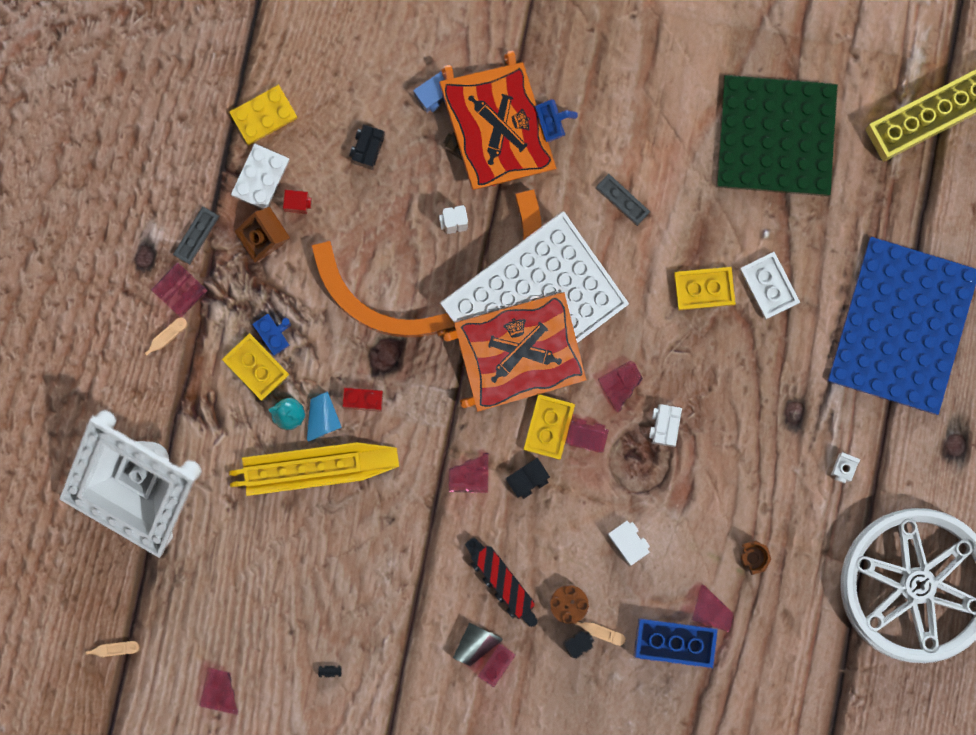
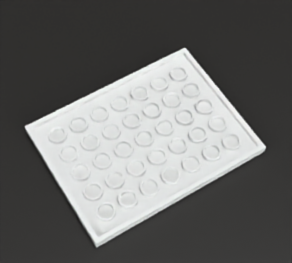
M564 211L440 302L452 321L458 322L565 292L577 343L629 303Z

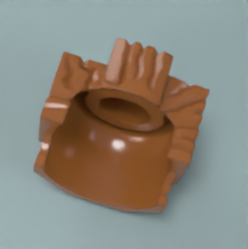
M758 541L742 544L744 554L741 555V560L744 567H749L750 574L754 575L766 571L771 561L768 547Z

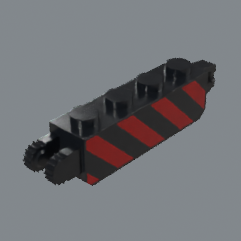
M474 537L470 539L465 546L472 556L471 560L473 562L470 564L477 573L481 571L485 576L482 578L488 588L492 586L496 590L495 597L500 603H506L509 607L506 611L512 619L515 617L518 620L522 618L529 627L536 626L537 618H535L534 613L531 611L534 608L535 602L491 546L484 547Z

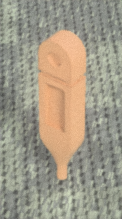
M182 317L177 318L153 339L149 350L145 354L148 355L150 352L160 350L170 343L180 332L186 329L188 325L186 319Z
M591 622L575 623L594 637L618 646L625 643V636L621 633Z
M136 641L104 644L92 651H86V655L93 654L107 657L132 654L139 651L140 645Z

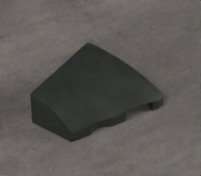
M469 623L453 659L471 666L498 645L503 638Z

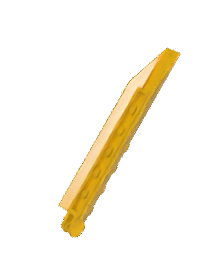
M356 442L242 457L243 469L229 471V476L244 474L245 481H234L230 483V487L245 486L246 496L363 481L399 467L396 447Z

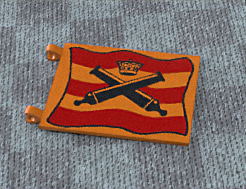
M508 51L504 55L508 66L456 78L453 76L451 65L444 66L442 69V75L445 80L440 81L439 85L472 190L557 169L549 143L545 140L524 63L516 64L514 51Z
M565 292L454 322L455 330L443 333L445 341L448 342L458 338L473 395V397L460 400L463 408L475 405L476 411L479 412L586 381Z

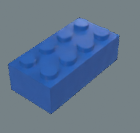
M638 619L634 658L713 668L718 629Z

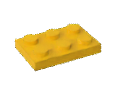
M279 85L229 112L248 146L298 119Z
M732 267L674 272L678 311L733 306L736 304Z
M250 333L222 359L261 401L289 376V373Z
M538 394L523 450L561 460L575 404Z

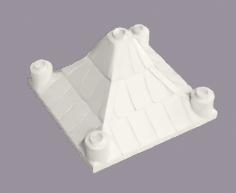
M101 411L96 417L93 416L89 420L60 500L160 558L166 546L173 539V528L192 484L201 474V468L193 461H186L181 468L169 462L168 453L163 446L155 442L133 441L113 429L116 424L113 414L108 411Z

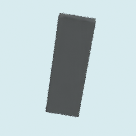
M610 174L596 186V189L636 226L650 213L641 202Z
M202 206L173 256L191 265L218 221L219 215Z

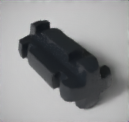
M319 666L318 676L320 678L322 676H325V678L335 677V675L341 677L342 675L341 666H338V668H335V666H325V668Z

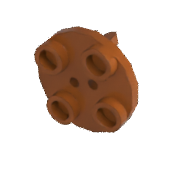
M573 585L562 586L557 589L550 601V609L553 616L566 624H574L582 620L589 608L585 592Z

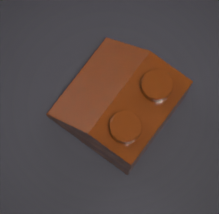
M271 207L254 212L234 231L254 263L279 249L290 239Z

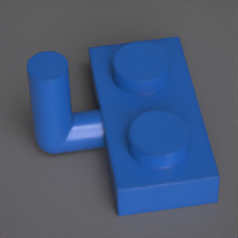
M553 99L535 106L546 142H551L565 136L561 120L566 118L576 119L578 117V113L575 111L565 110L559 113Z
M267 314L253 323V326L274 356L290 346L282 334L283 331L291 326L288 318L282 319V323L276 326L270 315Z

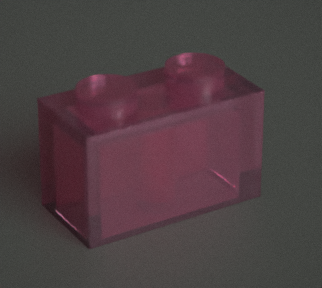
M577 418L575 421L570 422L565 445L598 453L604 452L609 431L605 429V425L594 423V426L586 424L587 421Z
M499 643L478 674V677L492 687H495L516 654Z

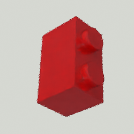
M344 388V409L382 412V390Z

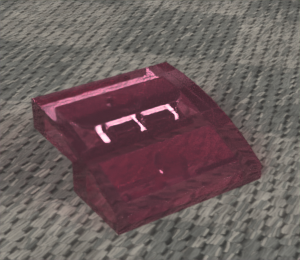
M178 262L151 289L180 317H183L207 292V289Z

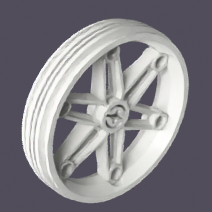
M926 508L904 509L889 513L878 518L860 532L844 559L840 588L847 617L861 638L880 653L893 659L911 663H931L948 659L964 651L976 641V610L973 612L969 608V604L972 601L976 603V598L942 582L970 553L976 563V533L957 518L944 512ZM907 522L912 526L910 533L904 530V525ZM916 522L939 526L955 535L959 541L927 563ZM894 526H899L902 567L863 556L870 544L879 535ZM908 539L913 540L920 567L911 568ZM961 543H963L966 546V552L964 554L960 553L959 551V545ZM952 554L955 559L934 577L929 570ZM862 559L868 562L866 570L860 568L859 564ZM875 567L903 574L900 583L875 572ZM857 572H861L895 589L867 617L862 612L857 596ZM916 582H922L920 585L921 589H915L917 586ZM937 588L963 599L962 603L958 604L934 597ZM902 593L908 601L884 617L882 612ZM926 603L929 632H924L917 604ZM935 604L973 615L971 621L960 634L952 640L939 645ZM910 608L921 649H910L894 644L881 636L877 631ZM873 617H876L878 620V625L875 628L870 625V620ZM927 638H931L933 641V646L930 649L925 646Z

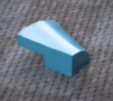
M328 392L310 400L308 442L342 428Z

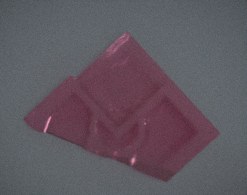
M629 361L598 378L600 385L617 413L622 410L621 407L627 398L631 397L634 388L643 380L633 361Z
M483 453V456L477 459H470L463 465L450 468L449 492L488 493L489 453Z
M701 585L691 620L729 632L733 612L705 585Z
M208 668L199 703L200 707L238 715L234 698L235 693L232 689V680L229 672Z

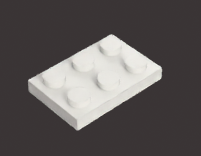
M254 144L231 196L260 209L267 208L290 159Z
M775 252L740 268L765 320L800 303Z

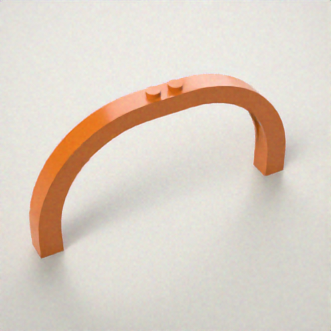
M534 189L515 194L523 228V240L542 227ZM331 241L312 245L317 268L327 291L337 305L361 325L382 334L408 338L433 334L443 336V333L455 329L454 322L447 313L423 319L406 320L388 317L368 308L351 293L342 280L337 268Z

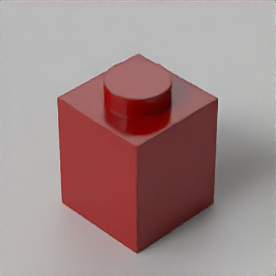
M285 190L284 212L307 214L308 209H311L312 198L309 197L308 192Z

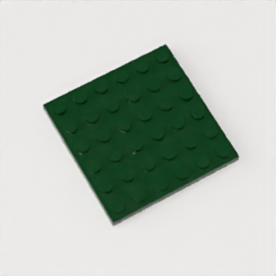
M725 75L717 187L830 196L838 84Z

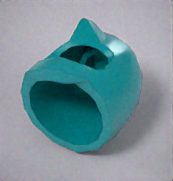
M284 398L276 403L274 407L269 408L273 423L283 430H294L301 426L305 419L303 405L293 398Z

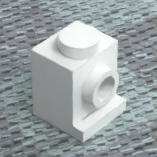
M843 452L839 453L831 473L832 476H835L834 480L844 484L846 481H852L860 459ZM844 465L849 467L848 472L843 471Z

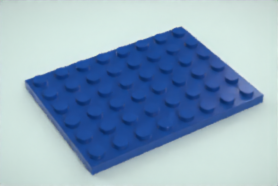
M870 237L827 382L939 415L975 290L976 269Z

